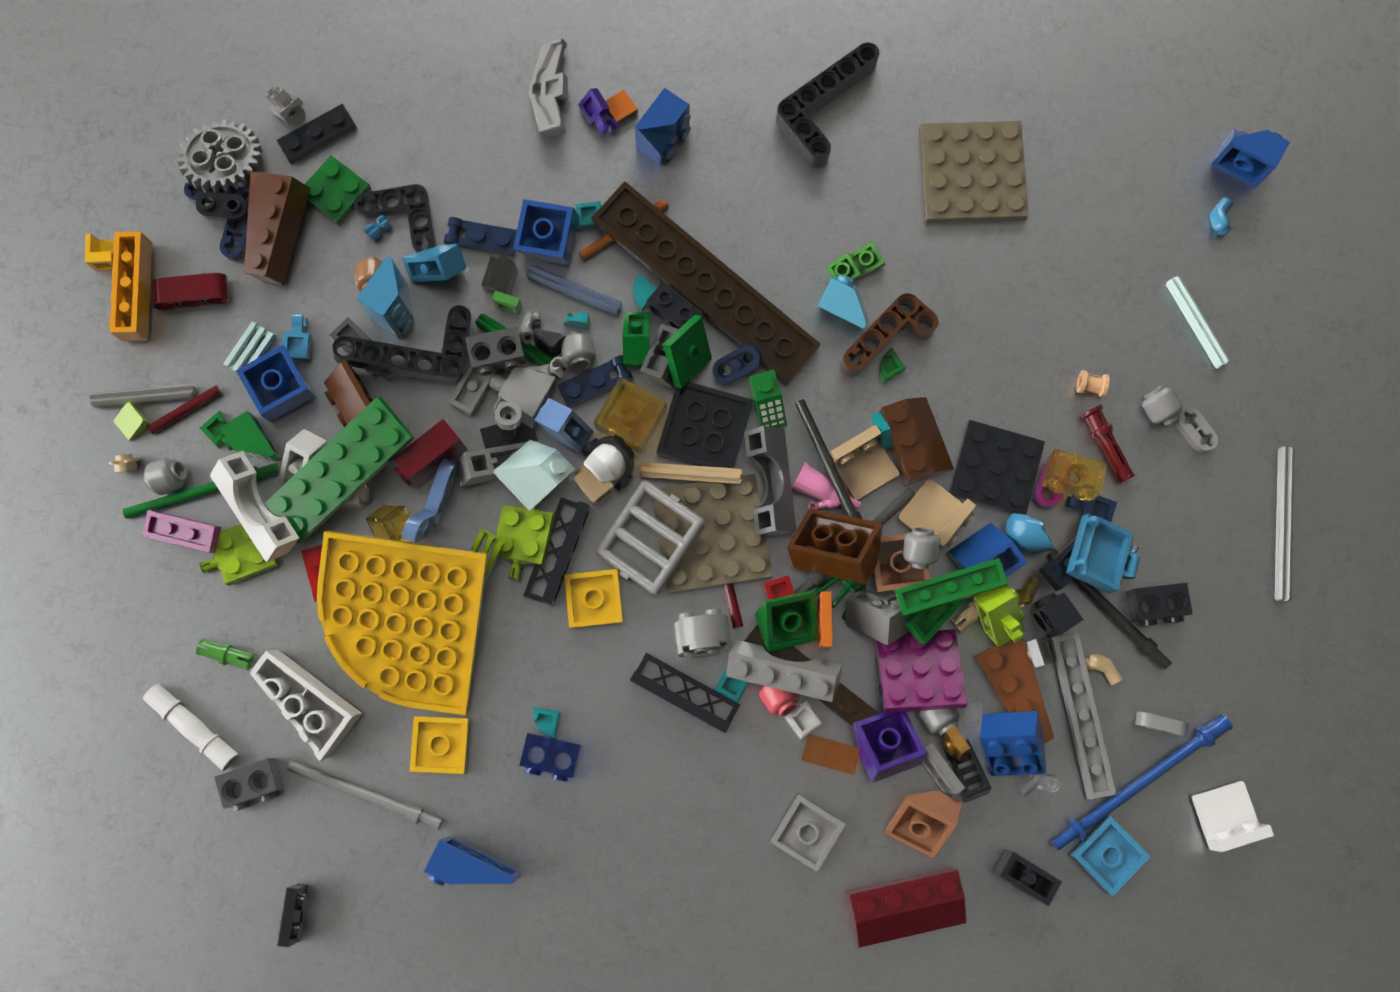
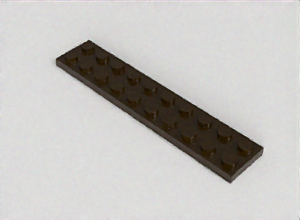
M624 181L591 217V221L663 282L701 310L705 317L741 347L747 344L758 347L762 353L761 363L770 371L774 370L776 376L784 383L788 384L820 347L821 343L627 182Z

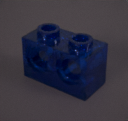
M527 733L519 766L526 767L525 773L541 776L542 771L552 773V779L567 782L568 777L575 778L583 745ZM535 747H540L544 751V759L540 763L533 762L530 757V753ZM561 753H566L571 758V764L567 769H561L557 765V757Z

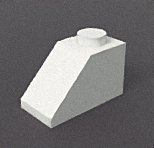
M303 429L288 441L284 451L278 484L283 486L326 445L327 441L306 429Z

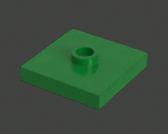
M694 315L663 344L673 384L678 388H682L712 359L702 316Z

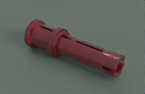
M1099 405L1080 416L1086 420L1092 431L1091 437L1094 440H1098L1119 483L1134 477L1135 474L1112 433L1114 431L1113 425L1108 424L1102 412L1103 407Z

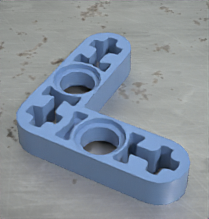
M445 458L441 461L425 508L408 518L403 528L402 538L417 543L435 532L458 469V463Z

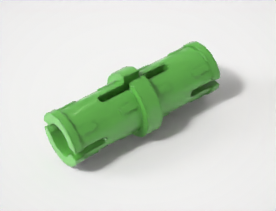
M205 638L200 639L198 644L208 649L196 647L197 655L218 660V663L222 665L228 663L247 671L252 667V664L242 661V659L254 662L255 658L253 653L237 650L230 644L225 643L221 645Z

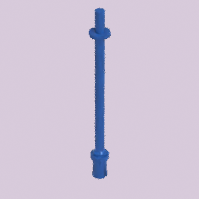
M1220 714L1205 727L1200 726L1197 728L1195 738L1081 821L1077 822L1072 818L1068 820L1071 828L1051 842L1052 845L1059 851L1077 837L1082 841L1087 840L1085 831L1202 746L1212 747L1216 739L1233 729L1230 720L1225 715Z

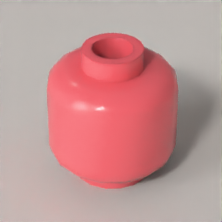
M763 686L760 691V699L773 715L783 717L798 707L800 694Z

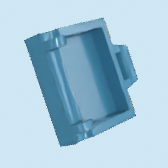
M1090 513L1082 516L1066 573L1108 594L1121 590L1122 578L1135 579L1140 557L1130 550L1134 540V533L1101 517L1092 516ZM1127 558H1128L1129 560H1128L1127 567H1126V571H1125L1124 569H1125L1126 561H1127Z

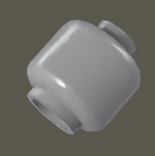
M574 331L569 333L561 342L562 358L568 364L567 367L573 371H585L595 362L596 352L591 336Z
M1161 385L1144 395L1145 400L1142 403V408L1152 423L1159 424L1163 422L1167 426L1179 419L1177 413L1182 410L1183 405L1172 388H1164Z
M165 457L146 466L143 481L145 486L154 493L165 495L180 489L184 485L187 473L180 461L171 457Z
M914 527L911 532L905 535L903 557L906 561L912 563L913 568L927 569L928 565L938 561L940 538L934 533L933 529Z
M936 709L919 712V718L932 735L944 737L946 730L954 725L956 728L959 726L957 722L960 715L956 709Z

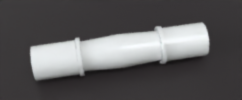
M161 684L154 685L146 692L143 700L160 714L164 721L168 720L184 737L200 749L199 752L208 757L222 771L227 770L237 760L239 754L223 741L218 733L214 734L199 718L183 707V702L177 700Z

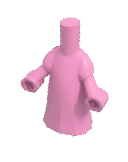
M805 462L791 488L821 500L820 502H810L807 510L811 508V505H814L816 510L826 507L833 509L842 505L828 478L827 472H825V476ZM850 497L857 511L861 502Z

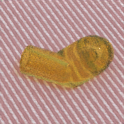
M1028 577L1023 589L1015 590L1020 598V602H1018L1019 607L1032 602L1041 583L1036 578Z

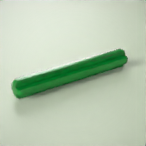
M484 313L480 314L475 322L476 326L486 333L506 329V327ZM522 341L525 358L534 364L542 366L550 364L554 359L531 343L526 344ZM512 345L508 346V347H510L511 349H513L514 351L516 350V347H515V346H512Z

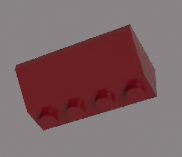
M953 867L846 891L859 948L966 923L965 896L959 871Z

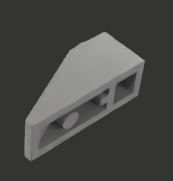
M527 442L464 452L454 461L458 463L457 476L460 487L499 479L493 471Z

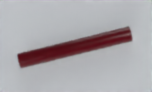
M215 385L149 424L147 427L152 434H155L218 397L222 392Z
M724 585L723 588L733 629L743 627L734 585Z

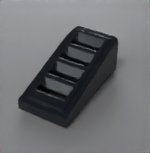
M969 739L965 740L971 748L969 754L960 761L955 759L954 756H950L946 749L943 748L947 760L953 767L954 774L965 787L960 792L965 803L989 794L992 789ZM971 761L972 765L959 769L958 765ZM975 772L976 776L964 780V775ZM979 782L980 787L969 791L968 786Z

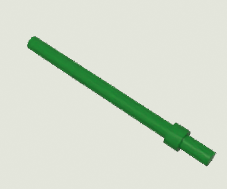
M278 463L260 468L253 467L257 472L256 482L261 481V478L280 473ZM214 482L125 508L123 509V515L128 519L145 514L147 510H158L220 490Z

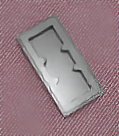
M932 743L923 746L927 754L922 764L944 794L953 796L964 790L965 787L954 774L951 763L940 755Z

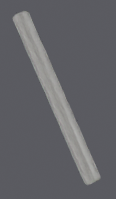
M1287 446L1278 449L1274 598L1280 602H1287L1292 599L1295 450L1293 447Z

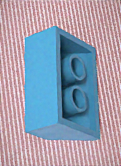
M387 256L356 299L376 325L400 339L403 334H407L410 331L414 315L408 284L392 258Z

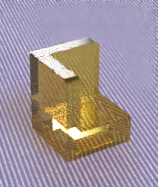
M383 505L365 519L375 538L399 541L402 539L403 528L409 515L405 506Z

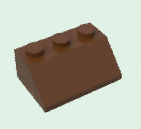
M346 360L340 362L324 381L328 389L324 393L332 406L336 404L340 410L337 417L344 427L373 401L358 373Z
M926 397L904 399L881 407L879 412L882 413L891 429L892 447H890L904 486L954 470Z
M809 508L787 546L793 567L866 585L877 565L883 526L882 523Z

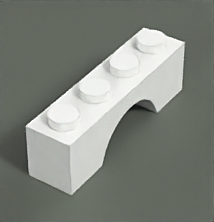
M243 451L220 458L210 477L264 560L269 562L288 554L299 537L285 516L277 517L273 515L263 504L256 486L257 472Z

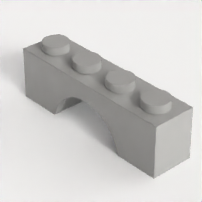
M738 640L729 652L726 677L832 702L839 689L843 664L817 658L806 662L782 660L770 655L764 646Z

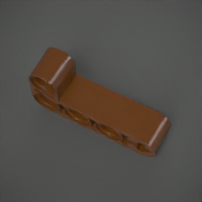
M911 293L900 295L846 351L841 361L842 371L851 377L861 374L904 328L920 340L929 339L938 326L939 320L937 315ZM907 304L911 307L912 311L904 312L900 305ZM890 322L894 325L895 329L887 330L883 327L882 323ZM919 322H928L930 324L931 329L926 330L921 328ZM865 341H875L877 348L867 347ZM859 353L862 355L858 364H849L850 361H854L858 357Z

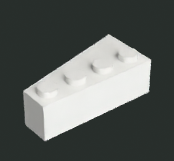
M278 649L265 651L250 672L271 701L274 700L282 710L281 713L286 720H290L298 730V735L305 743L307 742L313 749L314 755L319 761L330 758L362 715L359 710Z

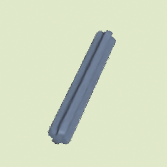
M531 264L528 267L526 276L530 280L613 315H618L622 308V302L536 265Z

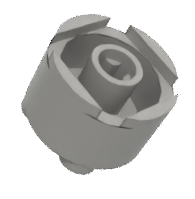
M710 609L705 611L706 614L695 616L694 612L678 615L679 620L674 623L678 657L684 658L683 653H689L690 658L708 657L720 654L719 649L726 647V652L732 649L728 617L722 614L721 609Z

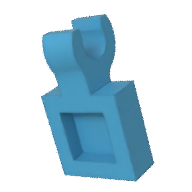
M292 314L291 332L283 331L282 345L285 346L294 360L310 361L312 335L305 333L307 318H304L302 314Z

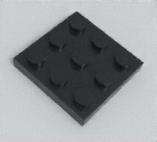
M689 381L682 388L676 387L656 454L696 466L734 468L754 400Z
M969 420L966 425L949 493L956 498L969 499L973 503L1011 514L1027 515L1045 441Z

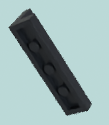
M562 497L560 498L555 511L556 516L549 542L552 550L547 552L546 555L548 557L555 554L557 558L552 571L546 573L543 566L535 565L523 594L524 597L554 607L564 581V575L568 571L591 510L589 504L581 501L576 503ZM564 505L576 509L572 521L564 524L561 517ZM560 520L562 525L556 528L558 521ZM564 529L566 537L563 545L555 548L551 540L553 534ZM541 569L543 575L537 577L539 570ZM545 578L547 586L543 597L531 593L534 583Z
M648 653L645 654L630 679L631 682L723 733L727 732L740 707L739 703ZM648 660L659 666L661 677L650 679L641 674ZM662 668L671 672V674L664 675ZM673 676L680 677L685 690L678 692L669 690L665 679ZM663 680L664 686L660 685L656 681ZM686 681L695 687L687 688ZM699 688L705 691L708 703L697 705L691 702L689 691ZM686 693L688 699L680 696L679 694ZM710 695L718 698L719 700L711 702ZM725 702L733 707L726 721L715 715L713 704ZM710 706L711 712L707 711L703 707Z

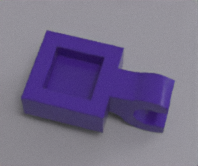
M591 88L579 102L578 106L589 125H597V129L602 135L608 129L613 134L617 130L618 124L612 117L606 114L610 108L598 88Z

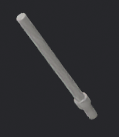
M293 760L288 764L287 771L407 817L406 820L414 824L422 823L439 830L443 819L423 812L424 809L418 806H407Z

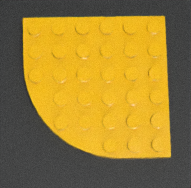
M325 531L317 585V610L319 621H321L325 633L324 639L340 667L362 688H367L379 695V698L388 702L411 708L466 715L469 706L488 553Z

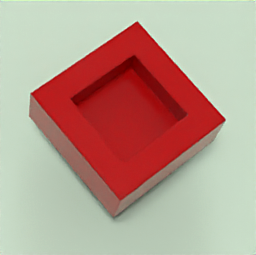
M789 575L763 583L768 600L795 594Z

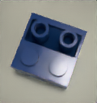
M989 523L947 552L959 570L999 558L1006 577L1028 563L1014 542L992 523Z
M1038 711L983 714L980 741L991 776L1046 774L1044 736Z

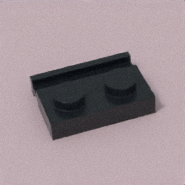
M297 884L286 888L277 946L290 947L296 944V942H300L309 885Z

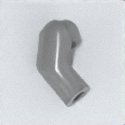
M528 311L523 317L519 331L522 341L526 344L534 340L532 325L539 326L541 324L539 312Z

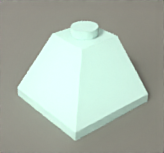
M529 440L495 469L493 473L530 511L575 469L557 449Z

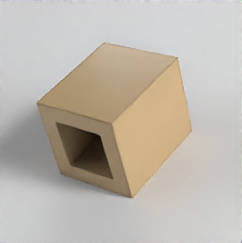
M582 465L575 471L576 476L573 478L575 484L594 507L615 491L611 482L601 483L585 465Z

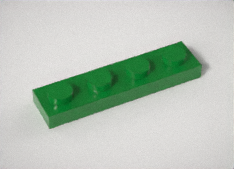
M997 558L896 589L894 594L904 618L1007 586L1008 581L1000 559Z

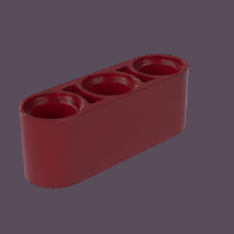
M222 273L165 277L151 281L152 306L158 310L222 305L229 302L228 277Z

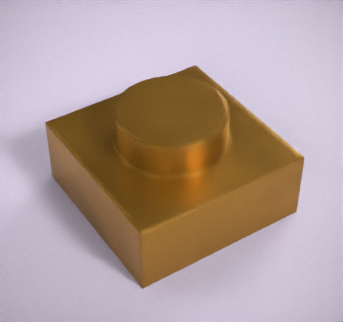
M954 725L946 730L943 737V745L950 756L954 755L958 761L967 757L971 748Z

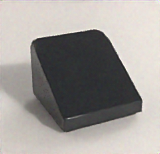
M539 329L533 331L536 347L553 358L561 353V342L566 337L564 334Z

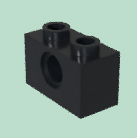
M1007 849L993 871V874L1047 906L1051 904L1062 883L1061 880L1017 853Z

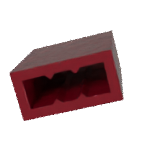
M442 419L392 458L397 465L394 471L408 486L414 484L420 489L436 476L438 467L444 458L454 462L468 449L446 421Z

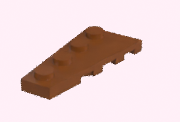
M1024 638L1016 643L1010 640L1000 647L995 644L975 655L976 662L1006 713L1038 711L1043 729L1044 744L1054 739L1055 737L1032 662L1028 657Z

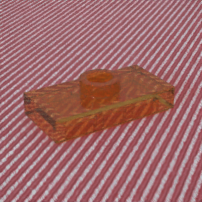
M807 734L801 761L854 775L859 758V750L855 746Z

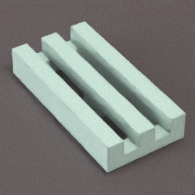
M252 321L223 364L236 372L252 354L263 335L266 337L248 363L263 356L276 336Z

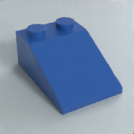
M451 837L438 841L423 871L430 875L428 878L430 881L444 886L445 883H514L522 874Z

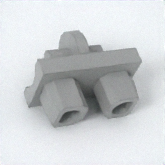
M277 85L265 93V97L272 103L269 110L274 115L284 119L288 125L299 126L305 121V111L301 107L303 102L299 97L286 92L284 88H279Z

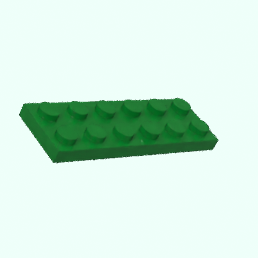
M376 397L275 492L265 504L275 516H285L299 537L296 543H303L385 467L392 458L413 441L415 437L383 398Z

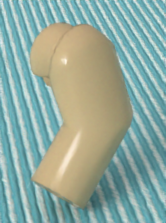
M1092 654L1090 658L1085 659L1088 672H1093L1094 670L1103 672L1110 685L1123 680L1110 658Z

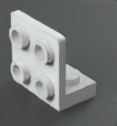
M1243 781L1231 783L1191 797L1209 850L1224 852L1274 836L1270 825L1258 822Z

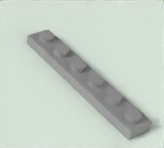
M1079 633L1050 638L1087 799H1095L1116 795Z

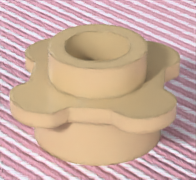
M132 453L116 455V460L109 462V465L114 464L115 472L138 469L136 461L141 460V457L133 458Z

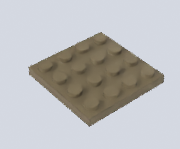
M1021 121L921 124L920 140L926 223L1026 220L1028 218Z
M755 474L743 475L741 484L697 482L659 488L668 495L673 494L681 499L683 505L705 520L704 527L666 582L667 594L773 577L766 536H756L753 509L760 504ZM653 497L656 519L684 537L692 523ZM658 533L661 555L669 559L677 545Z

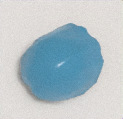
M1015 513L1011 514L1007 519L1005 534L1014 542L1022 554H1034L1053 550L1052 541L1045 532L1046 529L1041 521L1031 518L1029 515Z

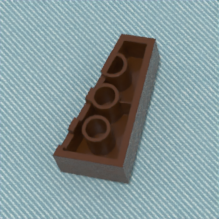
M251 171L244 273L262 282L278 285L285 284L310 187L292 176Z

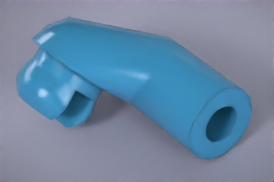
M1223 197L1209 215L1211 225L1219 235H1226L1231 230L1226 213L1233 206V202L1227 197Z

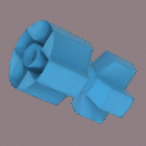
M380 215L377 218V225L371 223L363 229L372 241H375L382 235L381 229L387 231L391 227L390 222L384 215Z

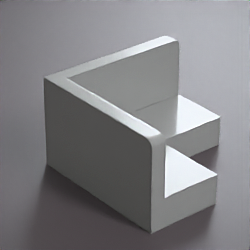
M863 588L847 597V626L887 646L910 632L904 623L912 615L902 617L894 593L883 597Z

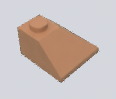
M938 790L909 795L892 818L884 834L934 859L957 826L962 802Z

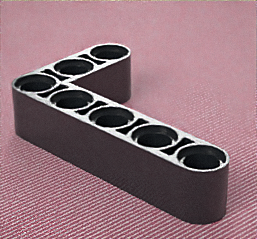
M865 42L784 98L777 107L776 123L807 163L814 168L824 167L828 163L831 144L810 117L875 70L879 58V49L874 43ZM862 57H869L871 60L866 61ZM847 70L850 71L852 74L847 75L844 74L842 71ZM828 84L831 85L833 88L827 89L824 88L822 85ZM809 98L813 102L806 103L802 99ZM790 112L793 116L786 117L782 113ZM806 131L809 135L801 136L798 132ZM822 150L824 154L816 155L813 151Z
M456 305L449 310L441 353L350 336H341L333 342V357L338 364L346 360L351 367L453 384L461 378L467 350L465 338L469 337L471 313L467 307L462 305ZM460 315L466 322L464 324H456L453 322L452 317ZM450 340H457L461 343L462 347L454 350L449 347L448 342ZM341 346H348L352 349V353L343 356L337 350ZM373 350L378 353L379 357L374 361H370L365 358L364 354L367 351ZM395 355H400L406 362L402 365H395L392 363L391 358ZM421 360H427L431 363L432 367L428 370H422L418 367L417 363ZM449 364L454 365L458 372L454 375L447 374L444 367Z

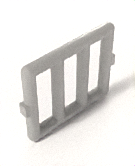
M644 480L596 552L599 557L618 569L622 577L627 580L632 579L653 595H657L704 527L705 520L681 503L682 500L675 495H668L649 481ZM647 493L692 523L684 537L639 507ZM632 515L677 545L669 559L624 529ZM617 538H620L663 568L654 582L609 551Z

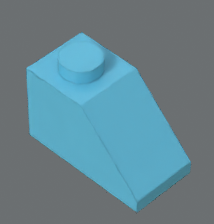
M842 274L839 277L834 275L818 307L865 329L869 320L858 287L852 284L854 280Z

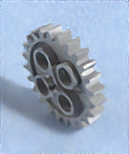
M225 119L222 120L220 125H217L215 120H212L210 127L202 123V130L200 131L193 128L195 135H185L187 142H180L182 150L177 151L179 156L177 163L183 177L186 178L188 184L193 183L195 189L202 186L204 192H208L210 188H213L214 192H219V189L223 188L228 193L229 186H233L238 190V183L242 182L247 185L246 177H250L251 171L260 170L259 162H263L261 156L263 150L258 137L254 135L252 129L247 130L245 124L238 127L236 121H232L230 125H227Z

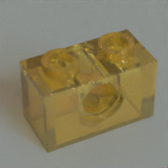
M1054 449L1048 456L1042 486L1048 487L1054 493L1073 494L1079 500H1094L1102 491L1107 463ZM1069 473H1074L1079 481L1072 480Z

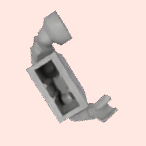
M555 357L550 364L542 366L514 367L508 378L495 373L491 378L489 387L499 391L498 400L493 410L496 424L504 430H513L522 422L534 429L537 424L534 420L540 408L544 406L548 398H552L556 391V377L553 376L557 375L560 378L565 376L562 368L568 366L566 361L562 357Z

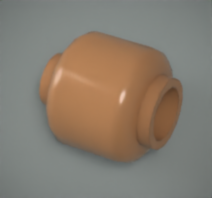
M367 257L355 265V286L358 291L361 292L383 261L375 257Z

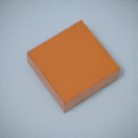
M625 90L606 100L610 108L607 112L618 125L638 113L637 107Z

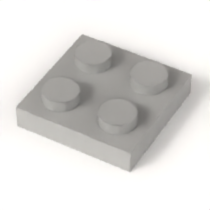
M798 794L771 838L770 843L818 872L846 824Z

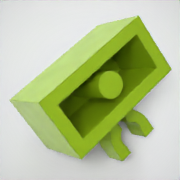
M1004 586L973 597L983 630L998 647L1010 640L1016 643L1024 638L1025 627L1023 620L1025 616L1018 606L1020 598L1012 587L1008 589Z

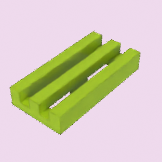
M482 529L479 531L470 551L478 552L484 538H487V541L481 553H488L493 542L497 544L487 563L485 585L506 542Z

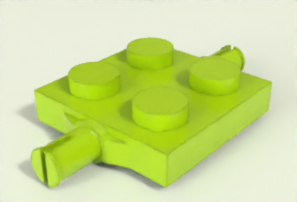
M503 504L495 536L506 542L498 558L506 559L512 563L508 576L509 579L519 581L522 565L534 564L544 566L556 516L554 513L540 511L536 506L529 511L525 506L516 507ZM496 543L493 544L491 555L497 545Z
M238 524L220 531L214 558L202 563L200 562L199 566L202 573L218 568L221 571L224 583L230 586L276 568L279 564L277 558L266 562L242 524Z

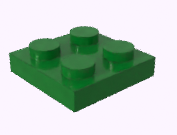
M332 155L326 159L305 183V185L311 188L307 202L338 226L355 208L354 201L359 194L369 192L371 186Z

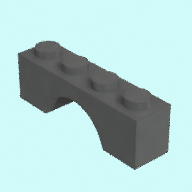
M761 426L745 431L747 458L758 467L764 483L763 499L753 509L756 536L777 537L796 532V522L784 428Z

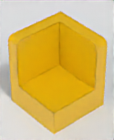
M92 233L85 234V263L95 271L112 270L114 239L99 240Z

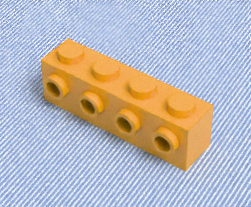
M141 231L115 232L109 327L110 333L121 341H148L153 242Z

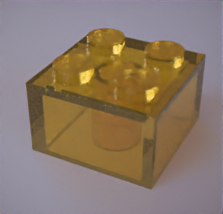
M620 377L595 418L594 425L597 430L608 436L616 435L622 438L631 449L641 454L667 411V405L665 401Z

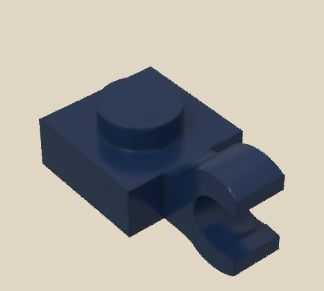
M1093 493L1089 495L1088 499L1072 494L1071 497H1067L1065 507L1083 511V516L1090 513L1092 516L1101 517L1111 522L1117 502Z

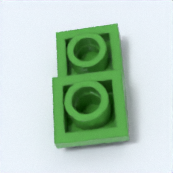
M872 241L852 254H845L826 267L832 277L834 275L839 277L842 274L855 282L885 266L886 263Z

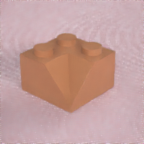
M906 534L881 537L877 565L874 569L877 592L896 590L931 579L929 565L927 569L913 568L912 563L906 561L903 557Z

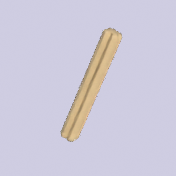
M642 462L639 467V474L642 478L741 484L743 481V470L739 468Z

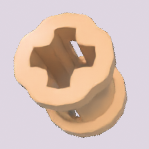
M1082 370L1077 380L1076 391L1077 393H1083L1084 391L1095 393L1103 398L1107 394L1110 377L1106 374L1103 376L1088 374L1086 370Z

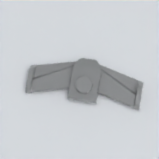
M564 39L555 40L540 46L532 82L529 85V98L532 100L539 133L548 137L566 133L558 102L568 99V77L563 72L558 74L563 52L567 47Z

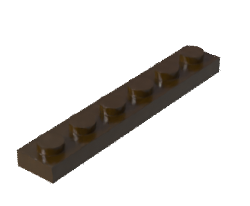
M757 624L744 642L761 645L765 648ZM794 646L768 652L770 655L782 660L793 662L811 661ZM839 683V689L832 702L817 699L851 727L857 721L879 714V712L841 683Z

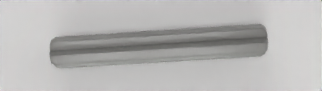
M193 384L92 392L89 395V402L91 406L97 408L125 405L129 401L133 404L193 399L196 397V389Z

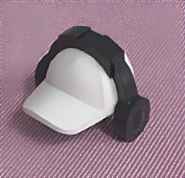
M605 436L599 440L595 438L581 451L585 457L588 456L584 461V465L601 483L606 484L619 479L614 488L620 492L633 480L634 477L631 474L634 469L635 455L631 447L619 436Z

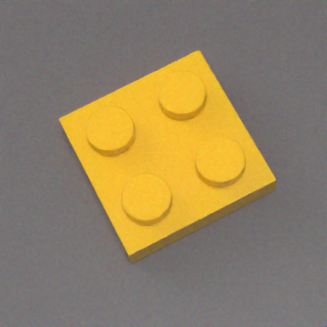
M618 569L564 575L570 629L623 623Z
M414 716L409 772L466 774L470 719Z

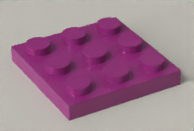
M955 629L938 630L926 644H919L910 632L888 646L875 640L884 713L967 707L968 701Z

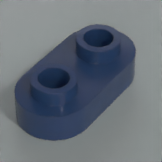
M744 345L718 359L713 365V375L721 383H730L758 368L762 362V353L755 345ZM747 353H750V354L753 355V361H752V362L747 360V358H746V354H747ZM725 365L731 367V373L725 371Z

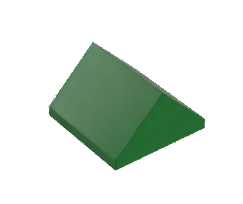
M814 590L764 601L755 613V618L768 652L818 641L816 591Z

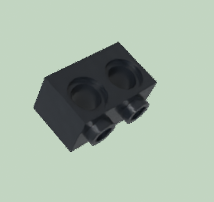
M662 282L647 300V310L667 326L680 329L694 315L702 316L703 319L704 313L665 282Z
M1187 582L1135 588L1126 591L1131 623L1141 622V627L1158 625L1157 620L1167 619L1168 624L1184 622L1185 616L1193 615ZM1170 597L1177 602L1175 611L1169 607L1168 601ZM1144 600L1151 606L1149 614L1142 609V602Z
M1054 592L1045 595L1033 603L1036 608L1029 612L1048 639L1062 635L1084 620L1065 592L1056 595Z

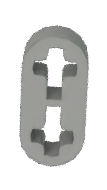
M1188 407L1177 413L1179 419L1174 421L1175 426L1196 452L1207 453L1215 449L1219 441L1218 435L1198 410ZM1191 416L1193 420L1186 425L1183 420ZM1207 436L1209 441L1207 444L1202 445L1200 441L1203 437Z
M1137 712L1135 726L1179 737H1187L1189 724L1183 721L1145 712Z

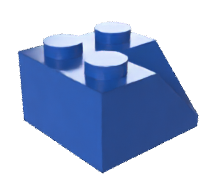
M664 88L634 127L636 149L660 165L665 159L669 160L676 150V144L680 139L684 140L691 130L690 104Z
M1233 129L1223 141L1211 164L1257 187L1278 166L1290 142L1280 134L1269 130L1247 134L1246 132Z
M523 199L513 250L546 262L570 265L579 220L578 213L573 207Z
M284 345L236 370L258 412L269 422L316 397L304 374Z

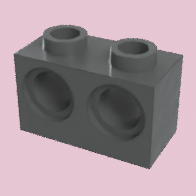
M661 324L640 372L653 382L674 389L675 386L663 344L679 329Z
M517 326L465 338L471 367L475 374L487 376L494 374L495 370L506 368V370H513L514 367H521V364L527 363L521 335ZM512 345L516 347L515 352L510 355L503 353L507 346ZM481 352H490L488 359L483 361L477 359Z
M267 758L214 777L223 809L233 807L234 812L250 807V801L260 798V802L277 798L276 792L284 790L276 758ZM262 774H266L269 779L265 789L259 785V778ZM236 783H239L242 787V793L238 798L232 792L233 786Z

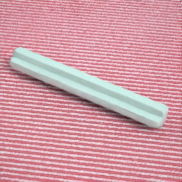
M1179 276L1170 279L1166 286L1214 367L1218 369L1227 365L1229 358Z

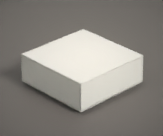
M807 701L785 716V719L800 739L823 723Z

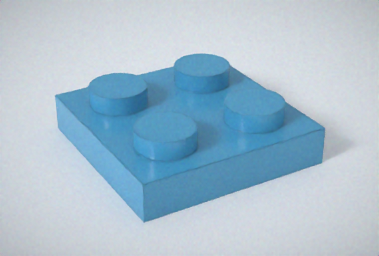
M1107 816L1087 836V840L1083 841L1070 854L1110 896H1114L1151 857L1111 816Z

